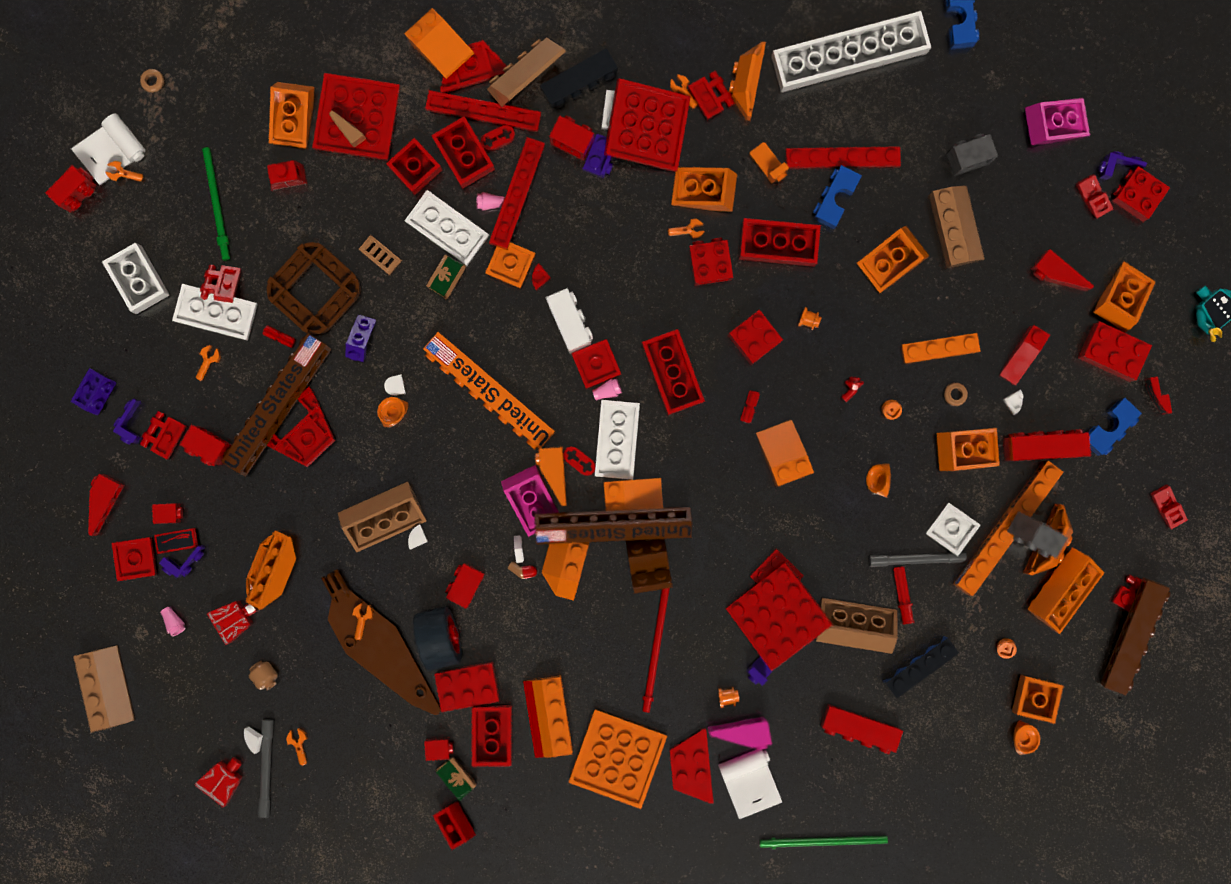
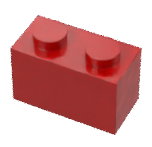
M466 563L463 566L459 565L454 573V576H456L454 583L450 582L445 591L448 594L446 599L467 609L485 573Z
M458 801L433 815L452 850L476 836Z

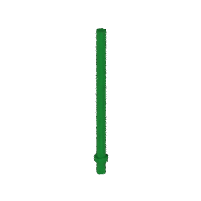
M887 836L776 839L774 837L771 840H760V848L771 847L776 849V847L887 844L888 838Z

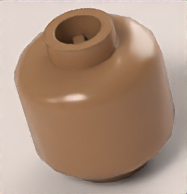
M259 661L249 669V679L257 689L262 690L266 688L269 690L276 685L275 680L278 677V673L269 662Z

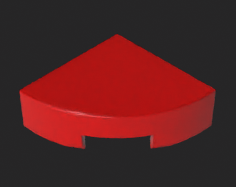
M539 263L534 268L532 274V283L536 290L551 279Z

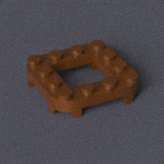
M309 242L299 245L297 247L298 250L273 277L268 279L267 296L269 301L302 331L310 335L319 336L329 331L358 299L361 285L357 276L323 245ZM313 263L340 286L338 291L316 315L288 292Z

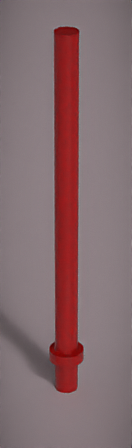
M670 588L662 589L646 691L645 696L643 695L642 700H644L642 711L650 713L651 702L654 701L652 696Z

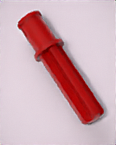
M895 567L893 571L902 624L914 623L911 607L913 603L910 601L905 567Z

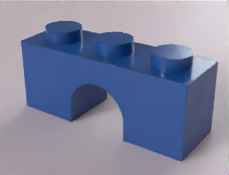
M946 0L947 12L956 11L963 18L962 24L952 25L949 29L951 49L973 47L977 40H979V30L975 27L977 11L973 8L975 0Z
M842 165L838 170L834 169L830 177L833 181L830 187H825L821 195L824 199L821 204L817 203L813 211L816 214L814 220L835 229L845 210L835 203V194L844 192L851 196L862 175Z
M1120 398L1107 411L1114 421L1113 428L1109 432L1103 430L1099 425L1093 426L1088 431L1090 449L1097 456L1107 455L1113 449V443L1116 440L1120 441L1126 435L1125 431L1129 427L1135 426L1140 420L1138 417L1142 413L1126 398Z

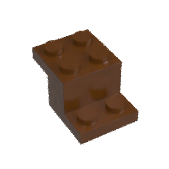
M665 539L625 540L634 594L673 588Z

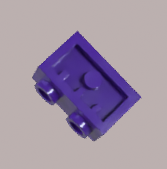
M596 134L583 170L605 178V175L610 174L613 164L610 163L612 157L604 155L607 137Z
M89 368L71 402L87 412L99 415L116 382Z

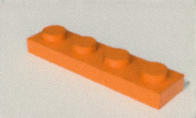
M978 333L901 345L904 364L981 352Z

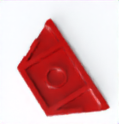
M484 40L469 44L468 46L474 54L447 79L443 76L440 91L441 93H447L493 79L496 75L500 77L505 73L503 69L507 65L490 49Z
M703 728L669 750L674 790L712 804L713 793L706 728Z

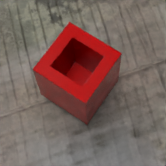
M180 503L152 504L153 524L181 523L183 508L180 507Z
M449 737L426 739L424 741L426 761L449 759L451 754H454L453 742H450Z

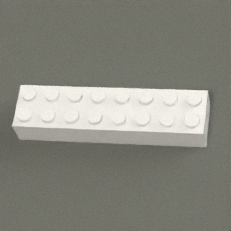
M919 11L773 50L771 57L780 90L785 92L927 54L931 49V44L922 12Z

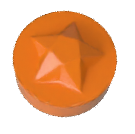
M887 400L882 405V413L887 419L894 420L901 415L902 407L896 400Z
M1008 638L1000 640L996 646L998 655L1005 659L1012 658L1017 651L1015 642Z

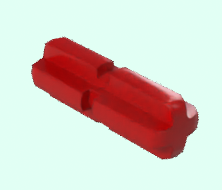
M266 326L263 330V335L275 341L278 340V342L290 348L295 343V338L285 333H280V331L270 326Z
M753 390L749 391L745 403L747 406L743 409L741 421L745 423L752 422L755 412L754 407L757 406L760 393Z

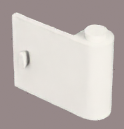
M117 113L105 118L102 122L103 127L71 148L99 185L110 179L105 172L112 174L119 172L115 167L107 166V164L118 161L121 162V167L124 169L132 162H137L144 157V147Z
M754 750L718 764L739 819L782 803L767 764L770 758L766 750Z

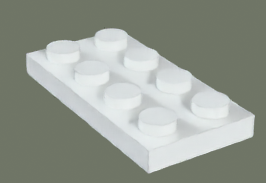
M428 190L405 219L406 223L466 266H468L489 237L488 233Z
M182 284L172 321L248 341L257 303L235 297L233 303L216 301L212 293L208 296L207 300H203L200 298V288Z
M601 400L595 467L596 477L633 480L640 403Z

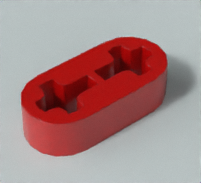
M503 125L484 134L481 137L480 143L487 152L497 150L515 139L514 129L509 125ZM504 130L511 132L509 139H506V137L499 139L503 135ZM487 138L490 140L497 138V140L492 142L493 146L484 145Z
M568 447L564 451V460L581 474L589 476L594 473L595 463L579 449ZM575 450V455L580 460L578 462L574 459L568 460L569 455L567 452ZM581 461L586 464L590 462L592 471L587 470L583 472L584 467L579 463Z

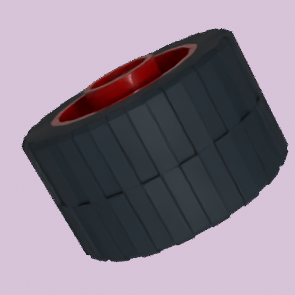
M442 607L415 614L413 620L414 638L423 666L430 671L459 664L462 659L461 643L451 610L448 607Z

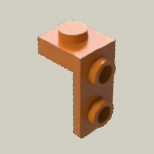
M765 142L750 152V156L771 183L776 180L780 182L787 176L789 167L785 162L780 163Z

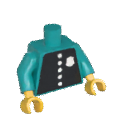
M1204 285L1196 292L1203 300L1195 307L1197 310V325L1206 334L1210 335L1212 342H1215V335L1222 338L1221 328L1231 321V290L1220 288L1211 292Z

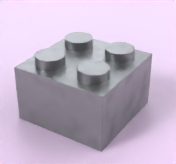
M984 134L973 137V140L967 143L965 140H962L951 147L947 157L954 176L990 164L998 157L991 135L984 136Z
M1019 511L1007 531L1014 535L1013 540L1021 544L1025 541L1024 545L1034 551L1038 548L1037 552L1047 558L1049 555L1057 558L1068 539L1063 534Z

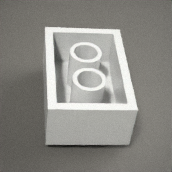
M134 243L102 261L130 312L138 314L169 296L167 289L143 247L138 243Z
M564 289L546 297L569 353L571 354L590 346V340L593 339L589 327L585 328L583 325L585 318L581 309L577 310L575 307L577 300L573 291L569 293L568 289Z

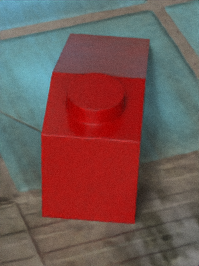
M1051 249L1047 250L1031 268L1034 271L1033 274L1040 280L1084 291L1094 287L1093 284Z
M1035 325L1028 327L999 376L1017 385L1042 350L1050 334Z
M105 474L95 476L91 482L88 534L91 536L98 535L124 487V484Z

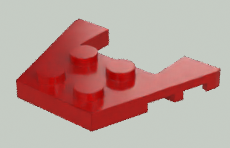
M310 387L303 391L298 398V401L309 413L282 439L274 434L267 445L306 467L311 465L335 441L314 391Z

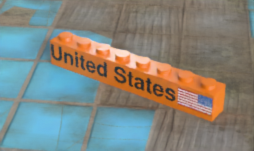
M439 332L423 348L427 352L425 356L430 361L434 362L436 360L441 364L439 368L447 375L449 373L453 374L456 377L454 381L461 387L466 385L470 389L468 393L476 400L480 397L485 402L483 404L485 408L490 412L495 410L499 414L497 418L505 425L509 422L514 427L512 431L519 437L524 435L529 440L526 443L533 449L537 447L542 449L554 435L555 431Z
M1042 461L953 584L967 595L974 596L1014 541L1012 539L1014 535L1007 531L1018 511L1031 517L1064 473L1061 469L1050 461Z

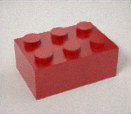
M465 116L431 135L462 189L495 170L493 163Z
M1099 321L1093 324L1078 358L1132 382L1137 380L1152 345Z
M493 661L435 673L441 712L499 702L500 700Z
M512 705L473 706L472 766H511Z

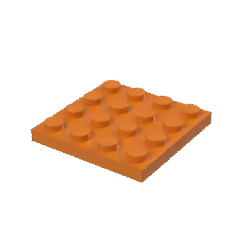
M595 709L568 783L641 809L667 735Z

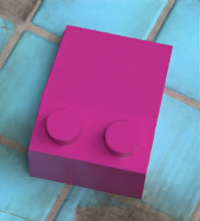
M1084 98L1040 102L1025 108L1031 145L1090 136Z
M536 465L501 481L503 491L528 537L535 534V514L559 513Z
M765 717L708 727L710 736L751 748L756 747V750L768 748L767 745L772 744L768 721Z

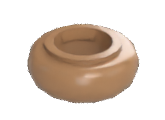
M149 69L141 75L140 83L144 90L154 93L163 87L164 78L158 70ZM156 76V84L149 86L147 84L148 78Z
M951 383L944 391L945 400L952 406L962 405L968 397L967 389L960 383ZM953 389H958L961 392L960 399L954 400L951 397Z

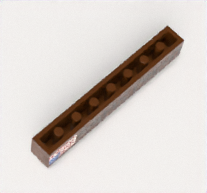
M309 333L300 340L299 347L289 356L288 363L279 371L274 384L268 387L266 396L258 402L255 412L246 420L243 430L235 436L234 443L223 454L222 463L245 477L247 476L331 351L330 347Z
M690 507L535 514L536 544L691 538L692 535Z

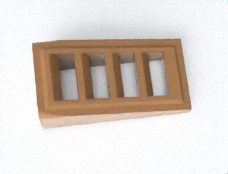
M333 111L329 113L332 120L353 147H356L366 139L362 132Z
M372 235L359 248L365 256L389 275L402 261ZM374 242L375 246L368 253L366 250ZM379 247H380L382 250H381V251L378 253V255L374 258V257H373L374 253H375V252L379 249ZM387 253L386 258L380 263L381 257ZM393 258V262L386 268L387 262Z

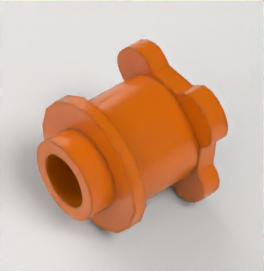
M805 307L798 326L805 325L810 327L811 330L814 327L818 328L822 318L818 316L819 312L808 311V308Z
M734 687L728 690L718 688L720 707L724 708L723 706L725 705L736 706V702H739L738 690L734 691Z

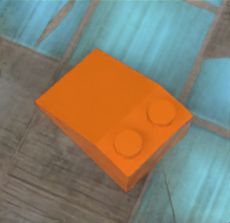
M433 8L404 33L411 45L446 79L474 54L471 48Z
M276 82L271 86L269 143L307 148L314 106V87Z
M678 167V171L675 173L671 204L712 211H733L737 174L729 168Z
M904 226L857 264L879 293H881L928 258L929 254L909 228Z
M1124 261L1100 297L1094 313L1126 333L1138 323L1155 281Z
M792 420L756 433L776 487L814 473Z
M997 428L937 433L939 471L1000 466Z
M563 448L539 449V453H535L536 465H540L542 473L561 505L567 506Z
M661 478L604 482L606 511L663 508Z

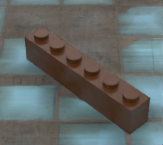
M1145 577L1142 578L1100 682L1104 688L1123 695H1127L1128 691H1131L1133 688V678L1135 673L1137 674L1141 668V658L1148 651V641L1154 636L1156 629L1154 626L1156 621L1160 620L1163 613V604L1168 601L1170 596V588L1166 585Z

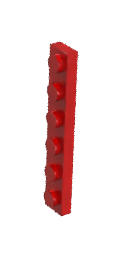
M431 90L428 92L425 107L426 111L457 117L465 116L468 119L509 125L514 128L538 132L541 112L508 105L501 107L498 103Z
M529 137L526 138L489 244L508 250L545 143Z
M900 147L786 148V164L789 169L840 168L841 165L846 168L901 166Z

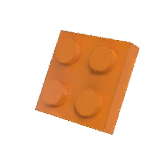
M511 242L508 250L496 247L485 274L521 289L536 253Z

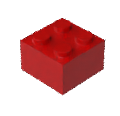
M559 116L549 135L551 145L584 161L594 142V133L586 125L582 124V126L575 124V120L568 116Z
M415 138L386 163L389 169L414 196L442 171L438 162Z
M760 310L728 334L750 365L783 341Z
M196 425L190 426L180 444L184 447V452L191 456L202 457L200 461L209 466L222 465L223 454L232 446L227 441Z

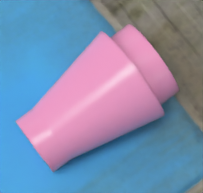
M486 192L477 193V209L484 211L502 207L504 196Z
M611 378L596 389H593L592 392L597 401L599 399L617 397L618 394L622 393L619 381L617 379L612 380Z
M170 606L160 612L167 633H170L172 637L185 630V623Z

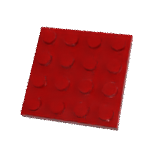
M324 73L312 148L389 161L400 84ZM331 111L337 113L362 132L366 139L356 147H353L332 120L329 113Z
M621 78L617 79L604 155L673 172L678 171L691 96Z
M787 562L726 608L771 671L775 670L833 626V623Z

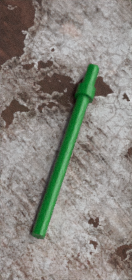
M205 147L202 148L218 234L216 238L217 245L220 246L222 260L225 261L230 259L227 246L229 245L228 236L225 235L210 148Z

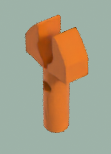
M677 75V78L682 83L681 87L676 86L671 79L670 90L675 93L691 96L689 105L691 108H695L697 102L687 90V85L689 84L687 77Z
M113 161L107 164V166L115 167L119 171V173L115 174L105 172L111 180L117 181L119 177L136 181L143 180V174L123 169L121 162Z
M691 219L688 226L669 228L668 234L669 236L689 234L692 236V239H698L704 234V231L695 232L691 229L695 226H703L704 224L698 219Z
M211 345L204 347L200 352L204 361L196 375V379L199 381L203 380L210 364L213 362L218 363L221 358L220 351L217 348L214 355L209 357L208 353L212 348Z
M360 603L353 610L352 615H355L358 619L354 636L356 640L362 639L365 621L373 618L374 611L370 604L367 606V613L365 615L361 612L363 603Z
M298 728V742L294 739L292 730L288 733L286 740L288 745L292 744L295 746L299 764L303 766L307 764L302 744L308 738L307 734Z

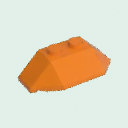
M763 41L741 55L739 61L734 63L733 73H736L735 81L731 80L729 88L736 106L745 119L749 121L752 116L766 42Z
M1054 504L1045 524L1068 537L1058 557L1055 558L1049 555L1047 558L1037 552L1039 549L1037 548L1036 551H1032L1023 573L1035 575L1054 568L1063 561L1064 550L1066 546L1070 545L1073 538L1071 536L1073 529L1064 505Z
M275 530L272 535L260 543L246 578V603L262 610L282 595L296 561L291 537Z
M589 542L549 544L542 574L555 596L574 601Z

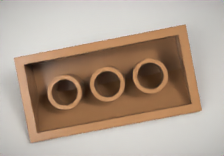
M547 37L543 41L538 39L531 45L533 49L529 53L524 51L517 57L519 61L515 65L510 63L503 69L505 73L501 77L496 75L490 80L489 83L491 85L487 90L501 107L504 106L566 52L564 48Z
M953 186L932 191L929 194L946 267L951 268L984 260L967 186Z
M408 482L338 513L341 528L356 553L426 522L416 495Z
M821 598L820 607L833 623V626L816 638L817 642L893 653L898 639L897 610Z
M118 645L73 656L91 732L134 721L135 717Z

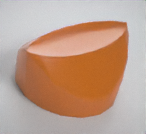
M397 397L384 399L379 404L377 410L382 425L384 427H391L399 423L408 410V402Z
M878 464L869 470L866 478L867 486L871 492L886 498L891 485L890 465Z
M1020 720L1016 724L1013 737L1016 752L1019 755L1030 754L1037 750L1040 744L1038 730L1034 726Z

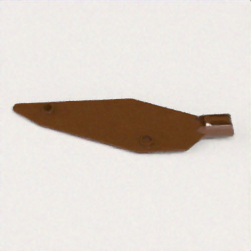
M338 569L334 570V574L330 572L327 574V577H321L332 598L328 622L345 653L411 705L434 715L440 714L441 708L397 627L373 609V618L365 621L362 639L356 640L354 636L358 619L355 615H352L353 610L360 603H363L361 612L365 615L368 604L349 590ZM418 690H423L424 695H420Z

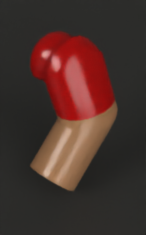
M513 561L508 566V569L521 579L532 578L537 575V569L532 565L519 566Z

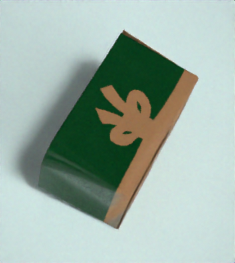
M444 255L426 286L447 300L466 266Z
M454 756L435 769L437 775L459 801L477 785Z

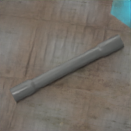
M962 551L958 557L952 552L869 556L870 567L967 562L966 551Z
M272 719L262 720L261 735L263 738L260 798L258 800L259 818L270 817V770L274 722Z

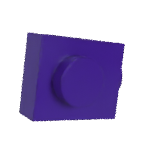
M1113 151L1106 155L1104 161L1100 164V178L1105 180L1111 178L1116 163L1132 168L1139 166L1143 169L1146 167L1147 162L1142 161V158L1132 156L1129 158L1125 157L1121 152Z
M362 315L357 316L346 342L345 357L354 361L364 362L367 343L376 323L375 319Z
M134 398L125 405V412L122 417L115 421V428L113 432L121 436V441L129 445L131 443L138 444L141 439L140 436L125 428L141 401Z
M199 545L181 567L169 557H164L159 564L163 566L162 570L170 576L173 574L176 578L185 577L192 570L190 566L193 562H198L204 555L202 551L205 547Z
M761 656L747 669V672L750 674L748 678L755 685L759 682L762 686L772 672Z

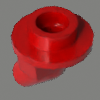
M849 377V380L845 381V384L850 388L842 396L845 402L850 400L864 384L863 381H860V377Z

